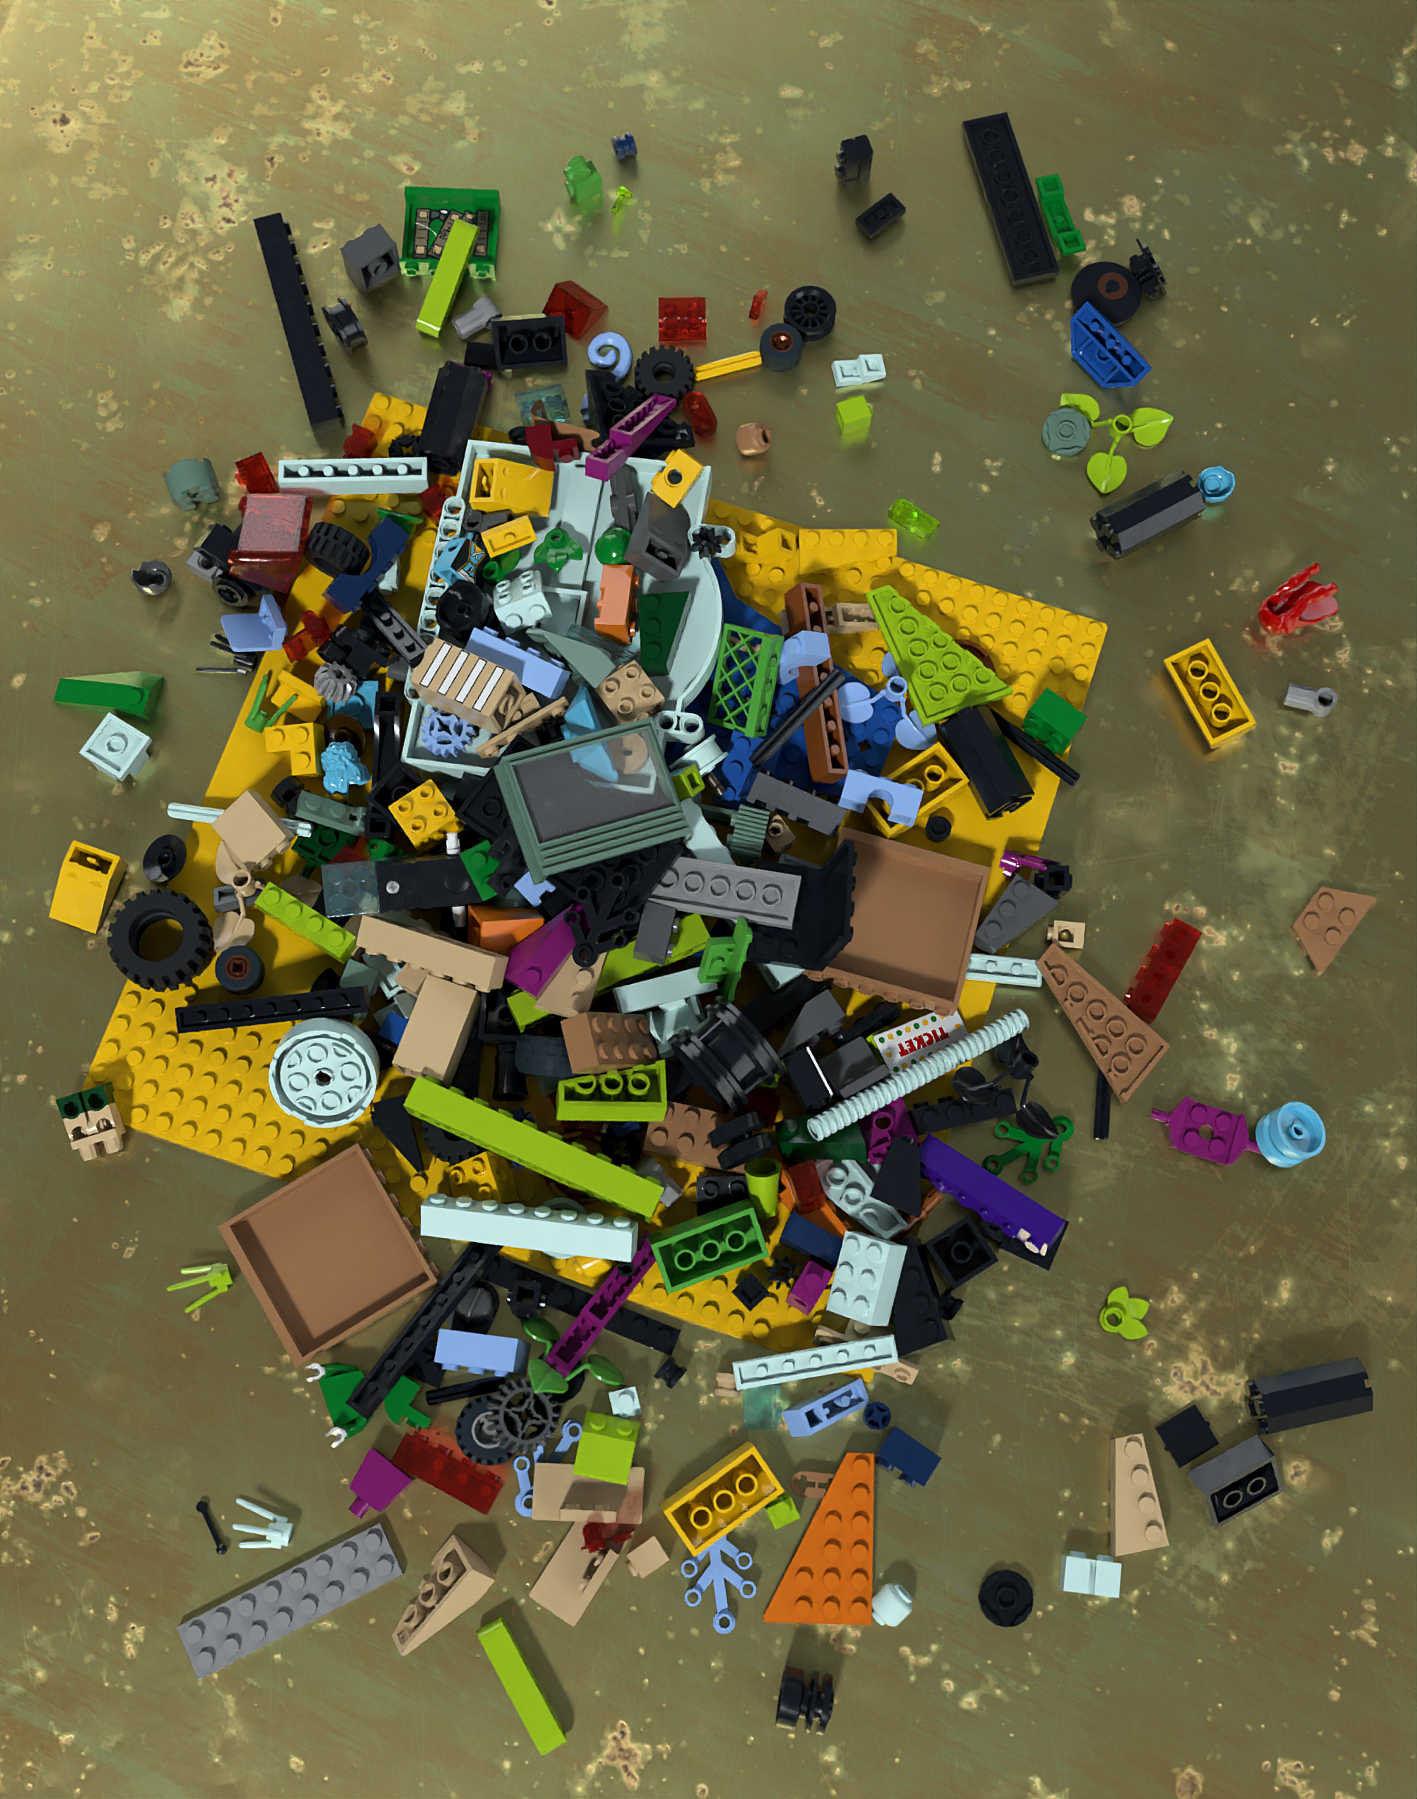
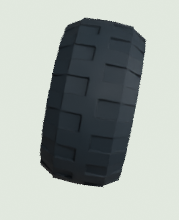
M522 1034L517 1041L515 1065L521 1073L561 1078H577L590 1075L572 1074L564 1036Z

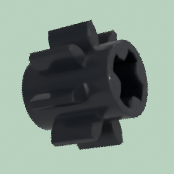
M701 527V531L697 535H692L695 542L691 545L692 551H699V559L705 557L713 560V556L716 553L722 552L719 545L723 542L722 536H715V528L709 530Z
M787 1256L783 1262H778L777 1258L774 1257V1267L768 1266L765 1269L771 1272L767 1282L774 1281L777 1283L776 1290L780 1288L781 1284H785L790 1289V1278L793 1280L798 1279L797 1275L792 1274V1270L797 1267V1264L790 1266L787 1263ZM777 1267H781L782 1270L787 1268L789 1271L786 1274L785 1280L782 1277L777 1278L775 1276L778 1271Z

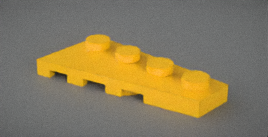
M799 529L798 533L799 578L808 577L809 574L817 572L820 574L829 572L830 569L842 566L843 568L850 567L855 563L863 561L867 563L897 555V529Z

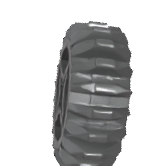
M524 1377L518 1378L517 1383L514 1379L508 1380V1388L505 1385L498 1387L501 1395L492 1393L491 1397L496 1403H488L486 1405L488 1409L493 1410L492 1414L485 1415L486 1420L493 1421V1424L487 1426V1430H496L492 1440L497 1441L501 1439L499 1447L505 1449L509 1445L510 1453H515L517 1449L520 1454H526L528 1449L531 1452H536L537 1444L541 1447L546 1446L544 1436L553 1438L554 1434L549 1429L559 1426L558 1423L552 1422L553 1417L560 1415L557 1411L552 1412V1407L557 1406L558 1402L548 1400L552 1397V1392L535 1394L530 1379L527 1383ZM524 1392L522 1399H519L515 1407L506 1406L512 1396ZM532 1398L538 1402L541 1415L536 1414L534 1411V1400ZM524 1411L523 1413H526V1417L532 1419L521 1420L522 1418H518V1415L512 1412ZM503 1416L508 1417L511 1421L512 1435L504 1424ZM530 1424L539 1425L530 1437L521 1439L522 1434L526 1433Z

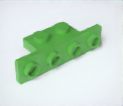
M738 918L733 936L707 939L697 974L700 984L719 982L716 996H722L730 1003L735 998V988L737 982L740 981L743 962L746 961L748 945L752 942L753 938L752 930L748 927L744 918Z

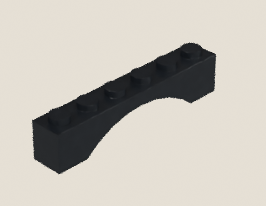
M376 692L374 758L371 790L395 761L401 759L405 708L401 692ZM368 802L364 838L367 844L372 839H379L394 845L395 824Z

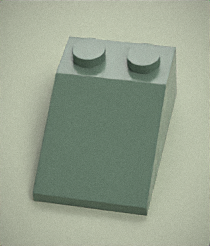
M528 629L526 631L527 635L550 658L565 664L563 669L571 672L569 678L578 686L586 684L588 688L596 689L616 667L610 661L611 655L601 647L596 648L548 631Z

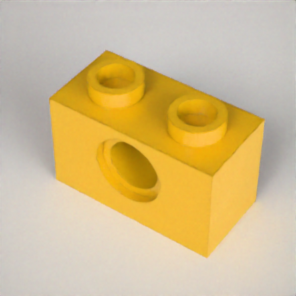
M683 449L672 450L665 460V463L668 465L663 472L658 471L651 481L653 486L650 491L673 508L680 506L706 468L703 463ZM674 470H679L682 474V480L679 484H674L671 481L670 476Z

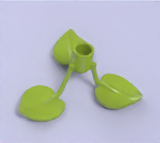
M1063 393L1060 398L1059 409L1073 408L1088 419L1089 425L1092 427L1109 425L1108 432L1114 438L1108 455L1103 452L1096 453L1087 463V475L1101 493H1109L1115 490L1126 476L1127 464L1125 459L1121 456H1113V452L1120 439L1124 438L1128 432H1134V439L1137 443L1144 446H1154L1163 439L1173 420V416L1167 412L1144 407L1134 410L1129 417L1121 414L1116 416L1114 420L1109 418L1106 421L1093 422L1100 413L1099 405L1094 398L1085 394Z

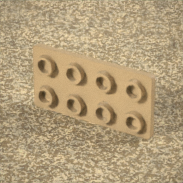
M535 1464L531 1516L533 1520L621 1524L642 1523L643 1467H631L626 1486L573 1474L575 1464Z
M575 1522L529 1593V1597L569 1625L575 1626L633 1535L634 1529L627 1524Z

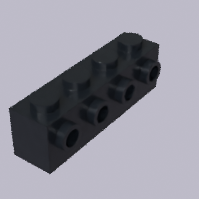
M1002 1085L990 1087L989 1090L993 1098L985 1105H974L963 1098L954 1100L952 1095L937 1099L938 1104L930 1106L928 1101L913 1104L914 1109L908 1111L917 1137L1007 1117L1018 1112L1012 1087L1003 1089Z

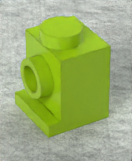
M788 1492L779 1495L764 1506L775 1530L800 1518Z

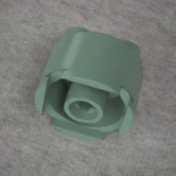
M196 458L180 461L170 466V473L167 474L165 471L163 474L173 504L181 506L183 511L194 509L196 503L202 501L212 503L219 499L220 486L211 461L207 458H203L204 462H197Z

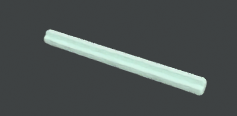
M172 802L169 804L167 813L172 818L213 823L225 810ZM280 818L294 835L312 836L314 826L311 822Z

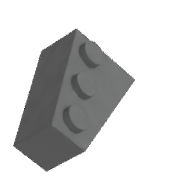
M1016 874L975 933L973 945L989 955H994L1046 915L1053 912L1059 905V902Z

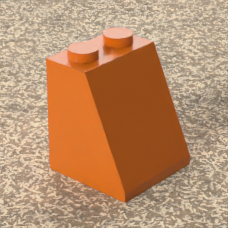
M468 904L467 944L507 956L511 949L544 926L546 920L536 909Z

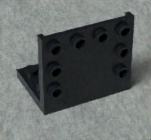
M844 839L821 869L754 859L752 862V868L802 876V882L792 929L748 922L753 938L752 942L748 945L746 961L822 972L833 959H836L840 951H843L844 947L852 941L854 932L853 926H850V917L853 916L855 902L851 901L852 892L856 886V876H853V867L857 862V851H854V841Z

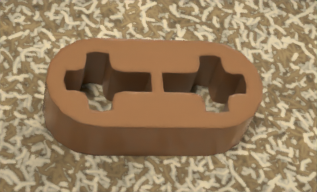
M798 1471L791 1478V1489L799 1496L823 1499L827 1490L818 1488V1482L827 1483L828 1478L833 1479L834 1475ZM801 1475L806 1476V1481L815 1482L814 1487H805L804 1492H800V1487L795 1486V1481L800 1480Z

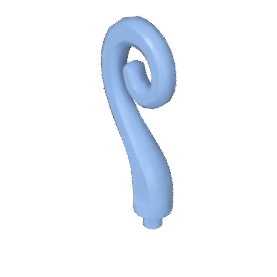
M604 332L598 334L591 340L588 346L589 359L598 367H609L616 361V352L611 350L606 356H600L598 349L603 345L615 346L620 352V360L617 367L611 373L617 376L615 382L620 383L632 364L633 355L628 341L618 333ZM586 392L583 397L580 413L584 416V423L590 424Z

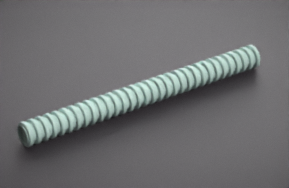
M1017 1008L1013 1012L1008 1013L1007 1016L1004 1015L1000 1019L989 1023L988 1026L985 1025L981 1029L976 1030L975 1033L972 1032L968 1036L963 1037L962 1040L959 1039L955 1043L950 1044L949 1047L946 1046L942 1050L929 1055V1057L923 1058L922 1061L920 1060L916 1064L910 1065L909 1068L906 1067L903 1071L897 1072L896 1075L893 1074L882 1082L876 1083V1086L873 1085L869 1089L863 1090L862 1093L859 1092L856 1096L850 1097L849 1100H844L842 1104L835 1105V1108L831 1107L828 1111L822 1112L821 1115H816L814 1119L811 1118L807 1121L810 1134L814 1139L820 1141L823 1137L830 1136V1133L837 1132V1129L841 1130L844 1126L850 1125L851 1122H856L858 1118L861 1119L865 1115L871 1114L872 1111L878 1110V1107H884L885 1104L891 1103L892 1100H897L898 1097L904 1096L905 1093L908 1094L919 1086L925 1085V1082L928 1083L932 1079L938 1078V1076L945 1074V1072L951 1071L952 1068L954 1069L958 1065L964 1064L965 1061L967 1062L971 1058L984 1053V1051L997 1046V1044L1010 1039V1037L1016 1036V1034L1021 1033L1023 1030L1029 1029L1030 1025L1027 1015Z

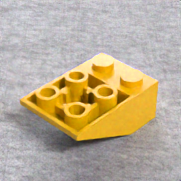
M500 458L475 459L469 503L473 510H477L481 514L510 509L514 513V517L528 515V517H549L554 472Z
M73 840L62 863L49 918L97 935L128 865L120 856Z

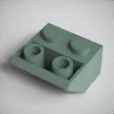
M349 959L336 989L368 985L369 998L372 999L380 983V979L376 978L379 970ZM368 1012L344 1016L348 1023L356 1026L357 1022L363 1023Z

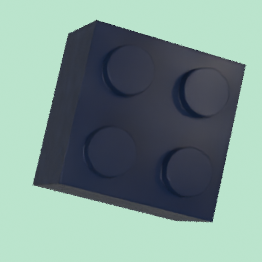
M896 1426L889 1428L874 1452V1457L877 1458L875 1463L887 1472L895 1470L900 1474L898 1479L911 1488L916 1486L924 1487L942 1459Z

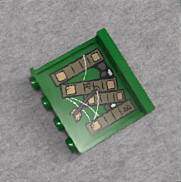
M405 186L406 208L402 258H399L401 273L409 276L430 275L434 277L453 223L458 218L480 227L477 241L463 277L495 278L500 217L499 190Z

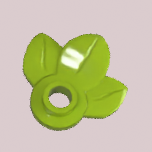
M1119 1287L1109 1294L1107 1307L1099 1315L1100 1325L1108 1332H1119L1126 1339L1142 1338L1148 1334V1331L1140 1320L1146 1314L1149 1303L1139 1298L1129 1299L1126 1287ZM1110 1314L1116 1316L1117 1321L1115 1324L1109 1323L1108 1316Z

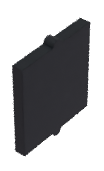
M1195 1404L1154 1428L1165 1445L1164 1450L1170 1453L1178 1468L1183 1467L1219 1444L1209 1428L1210 1423L1204 1420Z

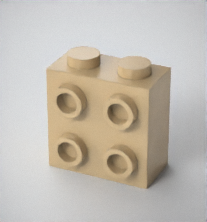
M635 660L629 664L624 663L620 665L615 673L606 677L596 689H593V698L615 726L652 717L665 708V698Z

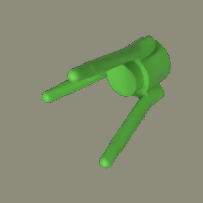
M268 675L263 676L252 709L244 722L245 726L261 734L265 727H272L274 722L297 699V695L294 694L268 720L269 714L259 709L267 688Z

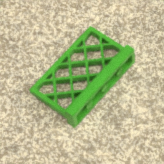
M731 623L724 624L707 722L745 733V736L751 738L766 736L784 636L771 635ZM732 631H736L742 640L735 647L730 640ZM755 637L762 639L761 648L756 653L749 642ZM743 646L746 647L750 655L744 662L741 661L737 650ZM732 655L737 667L729 672L726 666V659ZM753 661L757 670L756 675L750 677L745 666ZM740 670L746 682L738 687L732 675ZM725 680L728 681L733 690L726 696L721 690L722 683ZM748 686L752 696L751 700L746 703L740 691ZM735 695L741 707L733 712L727 700ZM722 704L728 714L723 720L716 718L717 709ZM743 710L747 716L746 727L740 725L736 718V715Z

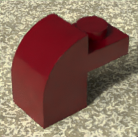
M550 424L525 427L531 458L539 468L555 472L557 471V462L570 463L574 460H580L577 438L554 441Z

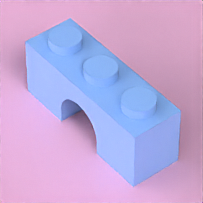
M802 630L783 643L776 684L785 685L799 676V666L815 667L831 658L827 633Z
M849 769L838 806L863 813L869 799L881 798L889 806L887 820L912 827L918 814L923 790L918 789L912 784L902 785L895 783L888 777H874L860 769H855L854 771Z

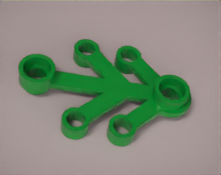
M1055 1116L1052 1120L1056 1128L1058 1124H1063L1066 1131L1064 1133L1059 1132L1060 1136L1057 1139H1037L1027 1135L1023 1130L1011 1127L1008 1122L1001 1121L994 1129L995 1134L999 1138L1008 1137L1024 1143L1000 1156H987L982 1161L981 1167L997 1176L1002 1172L1004 1165L1030 1152L1026 1168L1021 1173V1180L1025 1184H1032L1038 1178L1036 1169L1042 1146L1052 1140L1050 1153L1043 1162L1044 1168L1049 1172H1054L1060 1167L1059 1155L1063 1141H1067L1072 1137L1074 1133L1073 1122L1066 1116ZM1000 1125L1006 1126V1134L999 1132L998 1127ZM1049 1159L1056 1161L1055 1168L1048 1166L1047 1162ZM989 1161H996L998 1168L995 1170L991 1169ZM1025 1172H1032L1034 1175L1033 1180H1027Z

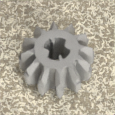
M335 661L332 664L325 662L316 671L313 688L318 690V696L326 697V701L330 699L335 704L339 701L346 703L357 689V677L352 675V669L345 668V664L340 666Z

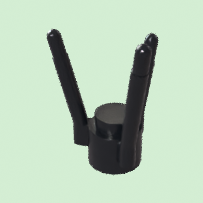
M219 634L215 635L216 639L230 646L227 638ZM211 641V646L235 655L233 664L237 665V668H196L198 672L237 673L246 676L247 671L254 672L258 662V654L254 653V651L235 652L228 646Z

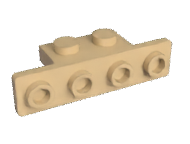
M531 692L525 696L506 731L476 748L477 753L482 759L496 756L500 749L510 744L517 734L523 736L530 731H538L544 727L543 724L552 718L557 719L565 715L570 706L569 702L563 696L542 709Z
M851 1318L844 1335L819 1325L812 1340V1344L821 1347L894 1334L897 1351L896 1332L882 1326H871ZM898 1358L896 1363L869 1367L873 1371L884 1373L900 1382L913 1384L920 1369L918 1365Z

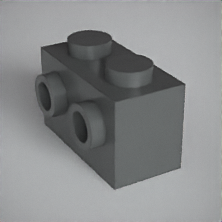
M650 902L644 903L633 951V959L664 965L666 957L671 958L674 942H670L671 933H677L680 920L679 917H675L676 908Z

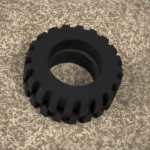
M159 888L150 889V894L147 895L143 891L137 893V899L134 901L127 899L123 903L126 907L122 911L117 909L113 915L117 920L115 923H110L108 928L112 936L107 938V945L112 949L109 954L116 963V967L134 984L137 983L141 988L147 990L153 988L156 992H164L167 987L174 991L179 989L178 984L184 983L186 986L192 983L191 977L195 974L200 976L204 972L201 966L203 963L209 964L211 956L208 954V951L214 949V942L211 939L213 931L212 927L208 924L209 920L188 896L183 893L177 894L172 889H165L164 893ZM165 919L176 920L180 923L184 932L183 940L179 949L171 957L162 961L152 962L147 961L141 956L139 952L140 938L151 924Z

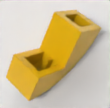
M775 528L756 537L739 530L735 532L736 552L727 559L748 564H768L796 557V534L781 528Z

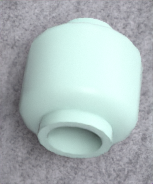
M887 1584L871 1600L874 1609L872 1616L881 1625L886 1623L895 1627L911 1613V1602L913 1599L902 1585Z

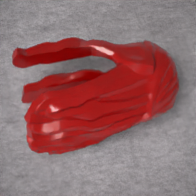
M1313 562L1312 566L1303 569L1300 573L1294 574L1289 581L1281 584L1271 596L1261 602V605L1257 608V618L1266 632L1275 635L1283 633L1289 635L1294 629L1312 626L1327 617L1336 615L1339 608L1336 599L1332 595L1339 591L1338 586L1333 582L1322 586V584L1314 581H1307L1312 575L1320 572V564Z

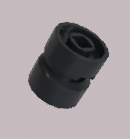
M338 624L329 635L331 640H325L316 650L320 658L330 664L335 661L338 665L342 666L353 650L351 646L343 642L346 633L351 630Z
M290 775L273 789L271 799L281 809L286 808L285 813L292 820L304 821V818L295 816L298 798L302 790L309 793L312 792L304 790V784L296 776Z

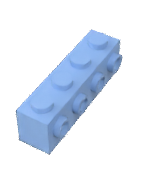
M486 626L483 630L474 627L464 649L465 651L514 672L520 683L555 700L560 698L571 673L563 669L564 663L554 658L546 661L541 658L543 653L530 647L525 651L519 648L520 642L506 637L504 641L497 637L499 632Z

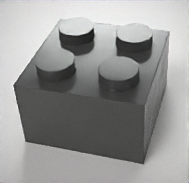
M380 223L373 228H368L361 236L348 241L344 247L340 248L347 275L363 295L401 271L396 243Z

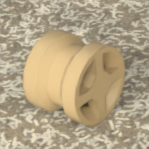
M716 1373L715 1379L718 1382L717 1387L714 1389V1395L740 1398L741 1392L736 1388L734 1374Z

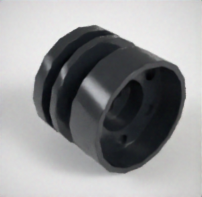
M785 1665L778 1697L775 1726L794 1730L798 1719L803 1718L805 1733H810L814 1720L816 1721V1735L824 1736L826 1726L831 1719L834 1703L833 1675L825 1673L821 1686L818 1685L819 1672L814 1671L810 1683H805L804 1669Z

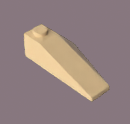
M454 1534L435 1555L431 1562L434 1568L427 1581L422 1579L418 1586L421 1591L415 1603L407 1606L392 1634L400 1655H407L478 1602L495 1581L486 1562Z

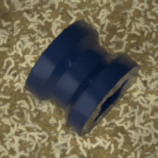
M631 132L624 133L622 137H612V146L619 161L623 160L627 155H637V147Z
M871 1403L863 1411V1422L869 1429L881 1430L890 1423L891 1412L884 1403Z

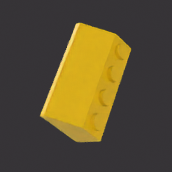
M748 1440L659 1505L691 1554L695 1557L782 1494L784 1490L754 1445Z

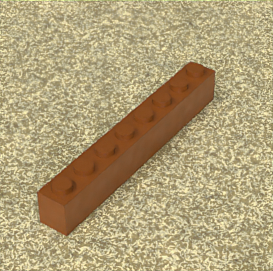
M803 582L798 583L784 594L790 638L802 630L827 633L831 658L815 667H798L799 676L796 679L800 704L834 669L821 585ZM836 688L803 723L812 783L834 784L846 777L849 770Z

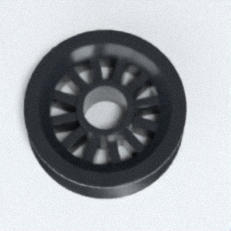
M803 286L790 293L785 301L783 320L785 324L795 327L800 332L803 341H819L832 331L835 324L836 303L826 290L817 286Z

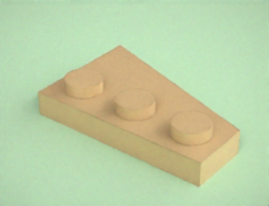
M584 949L581 952V957L586 959L589 952L587 949ZM607 952L600 954L597 962L587 968L578 966L571 955L538 999L534 1008L567 1018L589 1012Z

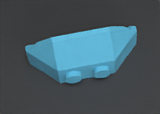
M586 684L580 686L564 715L563 725L560 726L564 740L602 730ZM606 741L569 751L572 763H577L580 772L602 783H618L619 776Z

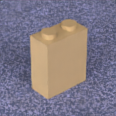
M246 790L211 824L249 871L266 870L273 863L271 859L278 853L282 854L291 846L290 842L295 838V835L257 791Z

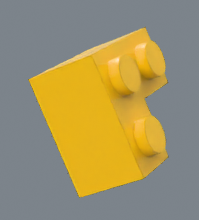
M312 722L265 727L266 753L278 756L291 754L292 776L300 778L325 776L321 762V754L325 751L323 725Z

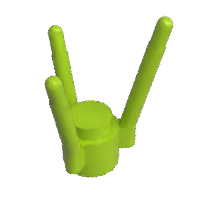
M219 1262L213 1265L181 1269L182 1274L207 1272V1275L168 1286L167 1291L182 1289L209 1281L211 1288L217 1287L186 1307L184 1311L189 1313L216 1295L229 1291L228 1285L233 1284V1277L228 1263L222 1265Z

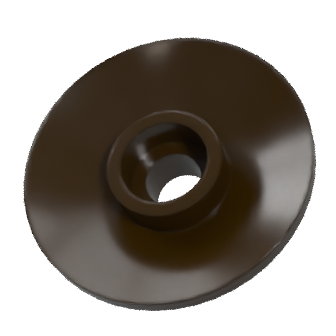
M336 714L328 718L323 725L325 749L334 741L340 743L349 742L357 750V757L361 758L367 745L366 733L361 723L348 714ZM346 734H348L350 741L346 739Z

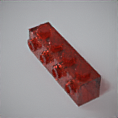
M1176 917L1170 924L1165 922L1158 934L1162 939L1158 945H1152L1146 956L1150 958L1147 966L1142 965L1135 976V979L1138 980L1134 988L1130 986L1123 997V1000L1126 1001L1125 1006L1148 1024H1151L1156 1019L1202 935L1201 931Z
M416 1430L414 1434L406 1432L390 1463L488 1516L505 1486L499 1482L502 1477L489 1470L485 1474L476 1470L477 1463L464 1456L461 1461L451 1456L453 1450L440 1443L436 1448L427 1443L430 1439L428 1436Z

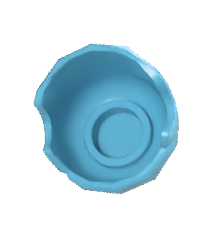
M1222 466L1209 467L1200 473L1196 485L1200 489L1204 500L1210 503L1223 502L1231 495L1235 487V478L1233 472H1229Z

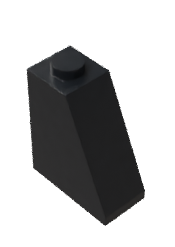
M902 1134L900 1139L894 1137L869 1197L920 1218V1147L915 1146L917 1140Z

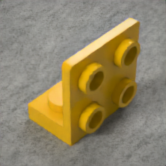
M431 779L388 807L420 856L427 854L447 840L446 833H459L464 829L460 820L454 816L455 812Z
M485 1151L446 1169L454 1198L466 1196L472 1198V1200H495L501 1204H510L520 1200L507 1158L492 1151Z

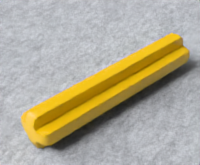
M756 350L695 366L694 378L696 381L760 365L762 363L761 354Z

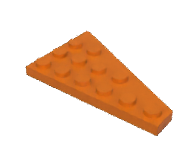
M845 1453L826 1494L821 1500L801 1543L763 1614V1622L872 1625L874 1453Z

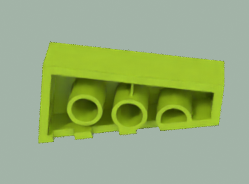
M665 1059L656 1061L655 1064L644 1066L640 1064L632 1066V1069L617 1071L616 1069L607 1071L603 1075L593 1076L592 1074L558 1082L556 1120L664 1121L667 1110Z

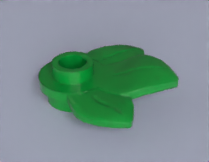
M561 528L550 530L546 534L544 542L538 545L534 551L535 564L546 561L549 568L555 573L561 571L568 558L577 561L583 559V549L579 541L570 538L567 531Z
M510 550L490 558L489 553H485L489 558V562L482 570L485 582L490 586H495L503 581L505 575L511 572L519 563L521 551Z

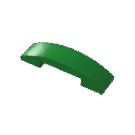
M1059 174L1036 178L1035 182L1042 213L1058 251L1063 256L1086 251L1080 230L1075 229L1064 200L1065 190Z

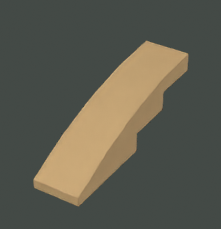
M835 603L832 607H824L828 635L879 629L868 604ZM783 609L779 613L782 635L790 636L786 609Z

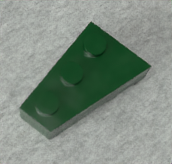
M690 591L639 594L640 663L642 670L648 677L670 675L678 650V643L685 628V621L692 606Z
M828 1109L815 1114L811 1113L774 1123L776 1141L783 1163H817V1160H833V1163H842V1160H858L859 1163H867L865 1142L857 1121L851 1122L850 1125L844 1126L841 1130L837 1129V1132L830 1133V1136L823 1137L820 1141L814 1139L810 1134L807 1121L811 1118L814 1119L816 1115H821L822 1112L828 1111Z

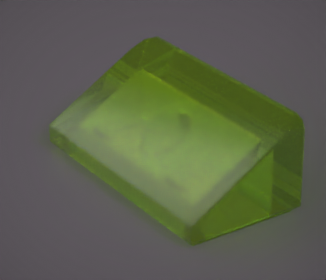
M902 497L889 508L887 517L926 542L929 541L941 524V522Z

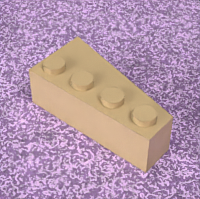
M1143 1434L1109 1439V1556L1116 1557L1169 1546Z

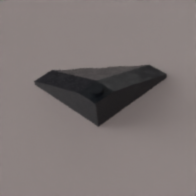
M586 369L585 377L590 430L600 434L598 438L591 440L592 446L597 449L609 439L610 429L645 401L642 399L644 394L631 385L625 388L615 382L617 376L610 371ZM669 412L630 457L636 458L695 447L696 443L692 428L684 421L681 425L677 424L669 418L671 412Z

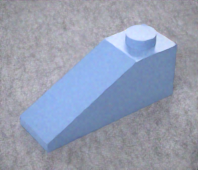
M858 1378L803 1400L783 1410L782 1414L791 1437L809 1436L871 1404L862 1379Z

